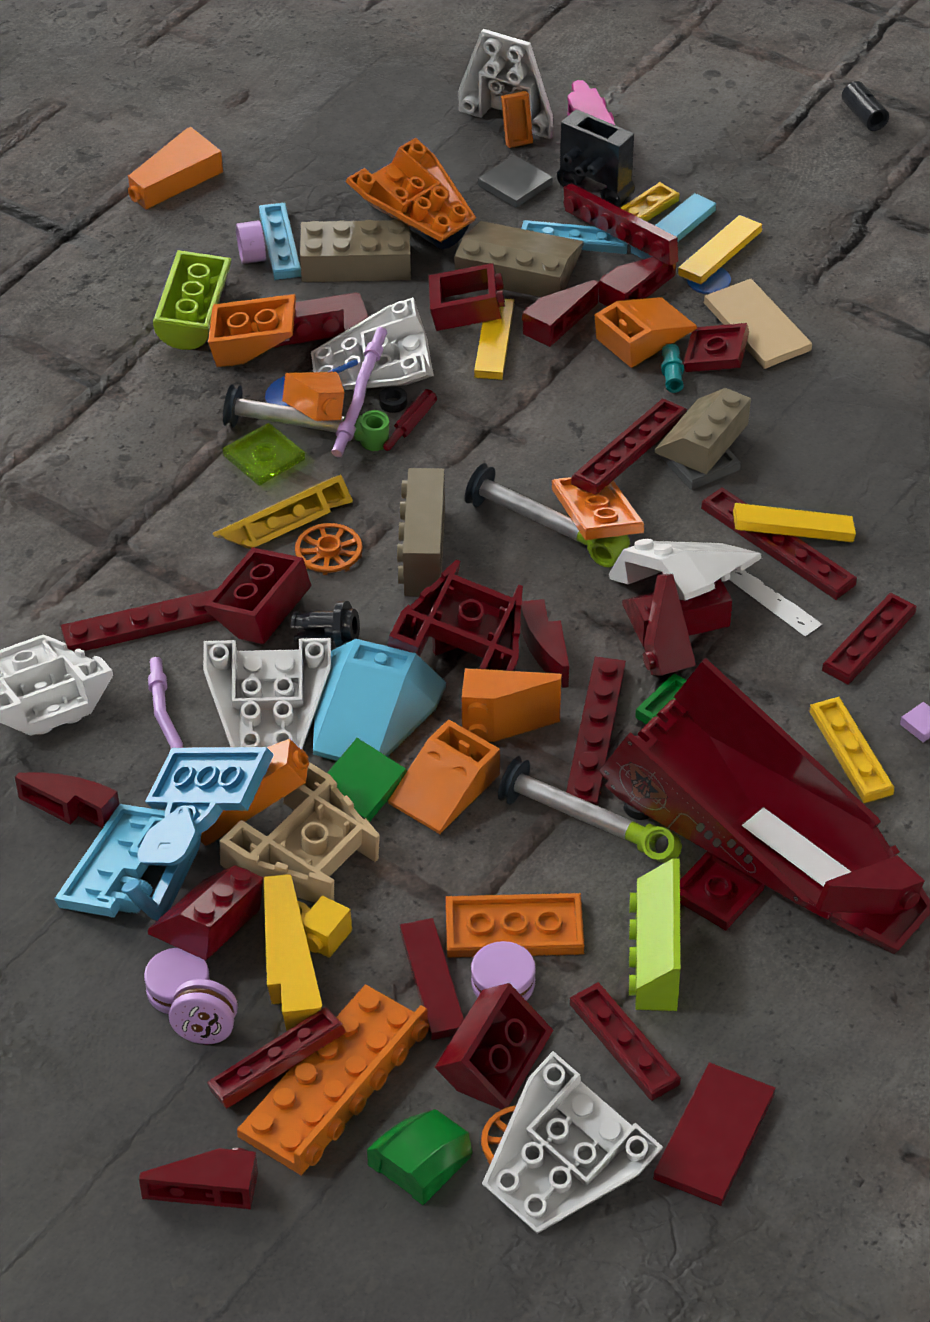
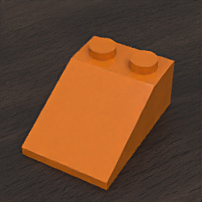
M295 294L214 304L212 307L208 343L216 367L245 364L293 336L296 305Z
M465 668L462 689V727L487 742H495L560 722L562 674Z

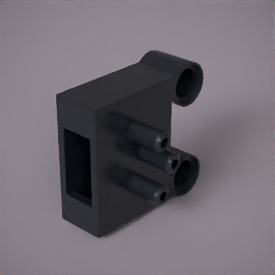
M575 109L561 122L560 169L557 171V180L560 185L564 187L572 183L577 186L588 177L606 185L601 190V198L619 207L635 191V185L632 181L634 133Z

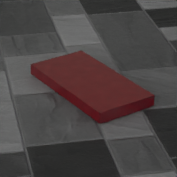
M709 1062L654 1171L653 1179L722 1206L772 1102L776 1087Z

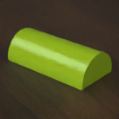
M177 250L153 320L155 333L164 343L173 348L191 350L202 346L206 342L210 332L212 307L214 304H219L231 267V258Z

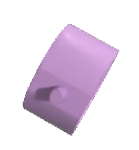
M260 221L237 223L236 236L242 264L265 261L266 251Z

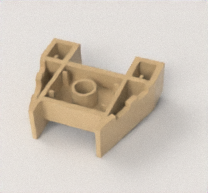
M310 762L307 768L306 783L284 796V804L294 811L273 832L266 836L241 820L220 840L221 866L227 869L236 865L261 877L289 874L292 876L296 897L314 903L322 895L334 901L335 880L330 878V876L356 850L374 862L379 859V833L366 818L363 819L354 809V803L347 795L344 796L339 791L337 783L331 775Z

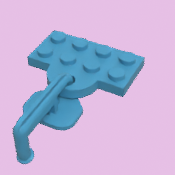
M267 747L171 748L145 801L152 809H166L165 818L147 831L137 853L139 861L144 865H162L167 867L152 898L140 887L141 882L137 879L126 882L122 887V892L127 894L132 902L151 919L157 921L170 910L199 850L201 833L217 821L223 810L248 811L274 756Z

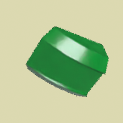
M436 1109L405 1119L387 1131L367 1149L368 1166L376 1172L382 1173L411 1194L412 1198L421 1205H424L473 1154L469 1132Z

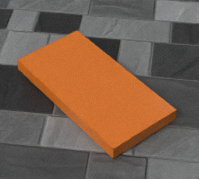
M571 477L552 480V491L585 540L644 533L643 521L614 480L597 495L572 485Z
M581 893L446 896L447 958L474 957L484 946L500 941L521 945L532 956L584 954Z

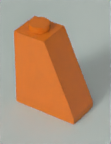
M337 372L285 373L282 401L315 421L341 420L345 392Z

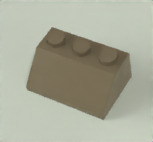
M723 388L697 399L655 448V453L707 474L748 425L751 398Z

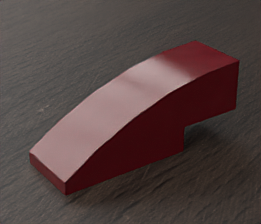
M544 599L522 601L520 627L529 651L546 673L562 674V688L569 687V662L561 620L548 621Z
M42 772L18 773L15 776L19 799L70 825L79 816L103 828L119 805L118 791L83 778Z

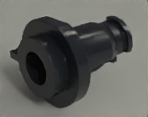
M338 601L334 611H311L305 614H301L300 611H294L291 617V628H298V633L294 636V642H299V639L331 638V641H334L338 648L354 639H358L360 632L358 612L356 609H352L349 601Z

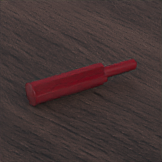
M424 389L395 423L394 427L396 429L383 444L384 450L390 451L402 436L404 438L407 437L435 404L437 396L432 390Z

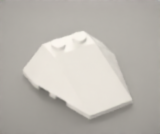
M641 539L636 541L634 546L623 549L612 567L609 577L614 581L631 584L663 572V574H673L679 599L686 601L715 588L714 582L720 578L722 581L729 580L731 578L730 572L737 568V571L741 572L762 558L759 552L723 543L671 542Z
M44 634L1 649L0 723L32 736L48 733L52 728L65 723L78 722L82 717L91 714L113 677L112 669L102 658L94 656L92 659L88 658L81 649H76L75 652L67 648L66 643Z

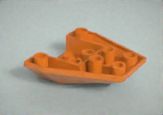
M417 138L400 146L392 163L373 174L363 168L349 176L345 181L375 209L440 242L476 219V216L437 157Z

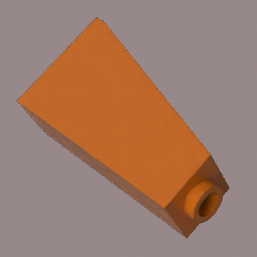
M189 127L128 175V194L132 201L137 202L145 210L223 173L221 150L192 127Z
M291 739L267 747L274 756L248 811L223 810L217 821L201 833L200 841L205 846L211 844L227 834L239 821H247L305 784L307 768L309 766V757L306 752L300 749Z

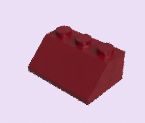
M252 547L204 604L205 610L238 639L265 644L312 586L304 559Z
M721 579L715 581V588L707 593L686 601L680 599L689 636L730 626L732 598ZM654 593L622 600V605L642 646H644Z
M234 865L203 879L148 928V935L207 960L260 910L264 877Z
M510 983L483 989L435 1068L456 1091L502 1110L509 1107L554 1030Z

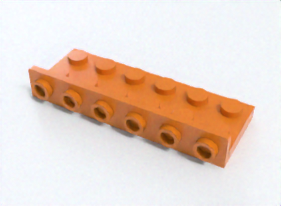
M365 984L336 1017L343 1024L346 1033L294 1065L237 1128L238 1138L302 1176L310 1165L314 1166L319 1162L325 1147L331 1140L335 1141L341 1136L349 1119L353 1115H358L363 1110L367 1098L373 1091H378L383 1087L391 1070L395 1066H400L405 1061L409 1049L415 1042H421L425 1038L429 1030L427 1008L420 1005L414 1012Z

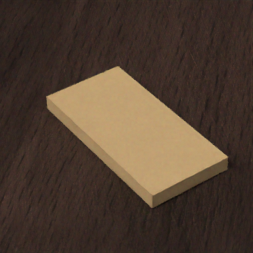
M752 279L704 296V304L723 325L747 323L749 335L745 349L764 369L812 350V342Z

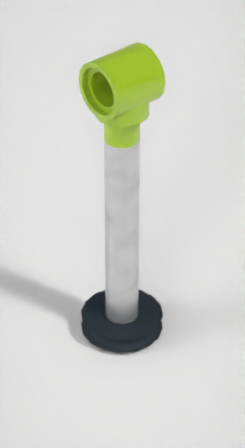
M486 463L478 466L468 481L464 496L467 504L472 503L474 507H479L486 498L587 545L591 558L600 566L612 567L623 549L628 548L630 545L628 535L585 540L570 517L495 483V468H488Z
M516 756L510 762L503 774L499 785L498 799L500 801L507 799L508 805L513 804L522 794L637 845L638 851L658 862L666 863L673 858L677 859L681 853V840L673 831L651 823L646 826L640 825L529 776L530 761L525 760L522 762L520 756ZM666 836L669 843L668 848L663 853H657L655 848L657 840Z

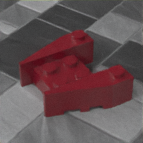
M456 559L441 573V577L430 587L427 586L420 593L417 600L411 605L408 604L401 611L389 635L388 647L416 653L419 657L429 637L482 657L483 660L479 669L516 671L519 658L523 586L518 584L513 597L462 578L458 576L461 561Z

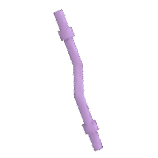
M383 327L376 329L372 342H369L365 349V359L356 379L352 402L344 421L340 422L336 431L337 439L331 451L335 457H342L348 441L352 440L356 431L354 425L364 403L367 382L375 362L380 360L383 352L382 345L387 335V330Z
M153 657L150 659L151 674L148 677V685L153 696L154 716L170 748H183V742L166 711L165 691L167 690V677L163 673L162 660L159 657Z

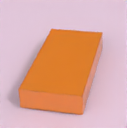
M522 91L501 96L506 146L512 148L533 143L529 93Z

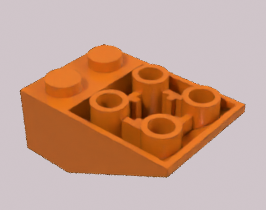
M662 297L616 301L594 314L596 339L631 368L661 351L665 345L672 344L697 329L696 324Z
M448 719L428 738L389 798L388 804L441 834L500 775V749Z

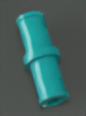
M667 344L662 348L663 363L661 364V372L665 376L666 390L671 393H677L684 387L682 380L684 364L680 360L679 347L675 344Z

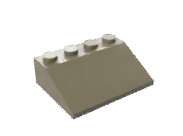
M480 221L462 238L454 256L455 270L494 263L496 274H502L503 290L544 297L566 289L584 246V241Z

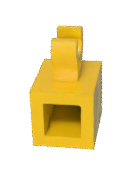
M323 895L311 909L305 903L298 901L309 951L318 952L330 958L352 931L351 909Z

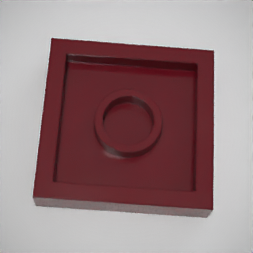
M747 323L697 327L696 330L691 332L683 362L685 371L741 368L749 335Z
M707 851L680 879V904L726 931L764 890L765 885Z

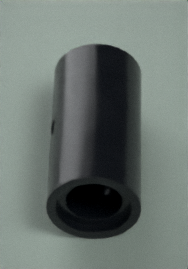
M854 81L844 88L841 95L843 102L868 130L878 131L887 124L889 112L862 82Z

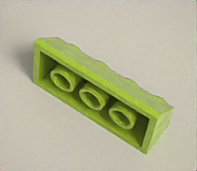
M673 858L637 879L636 893L630 892L629 913H636V919H630L629 940H636V947H629V968H635V975H629V996H635V1010L677 1011L681 970L680 859Z

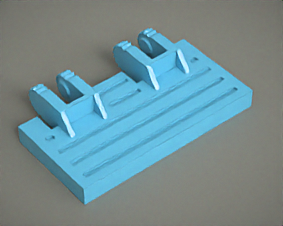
M119 804L54 898L58 907L115 917L118 911L139 913L141 909L132 902L127 894L122 892V887L126 882L137 879L141 882L140 887L149 896L153 891L151 884L140 879L149 865H144L140 862L137 853L147 831L165 818V811Z

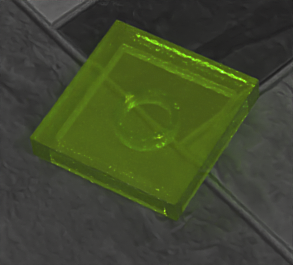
M270 423L263 425L223 448V456L259 486L305 460V452Z

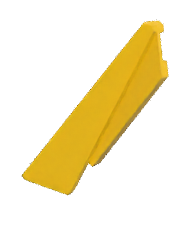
M338 475L213 532L214 537L223 538L252 549V547L255 548L330 513V508L351 503L353 500L342 475Z
M285 874L264 877L267 987L271 1003H282V1015L286 1031H288L313 1014H316L322 1008V1001L292 876Z

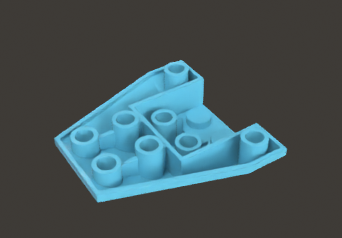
M354 639L332 650L331 671L314 716L313 755L337 761L352 742L359 738L388 757L437 708L446 688V682L416 653L360 639Z

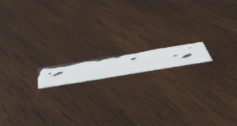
M737 568L730 572L731 578L729 580L802 635L807 636L822 625L747 568L741 572L737 571Z

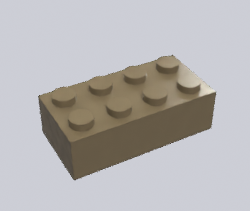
M397 219L382 221L340 220L301 222L300 264L302 282L411 280L410 226Z
M408 468V480H402L401 496L406 498V501H400V519L405 520V522H399V541H403V544L397 545V562H403V566L398 565V584H404V596L419 597L420 593L427 586L430 587L441 577L445 524V474L442 468Z

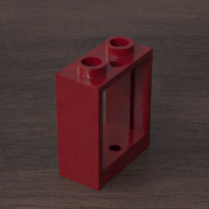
M494 263L429 275L430 311L436 331L502 319L501 307H505L504 284L502 274H496ZM489 289V294L450 302L445 300V297Z

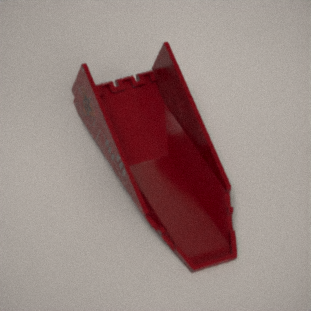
M705 658L675 694V699L670 700L657 713V716L653 717L638 732V736H634L630 732L599 770L608 781L605 786L618 799L798 905L895 954L930 915V899L923 888L919 893L920 899L913 908L909 910L904 909L891 915L819 911L816 908V904L823 886L742 826L764 807L853 872L896 856L900 852L896 845L892 847L888 845L877 826L881 821Z

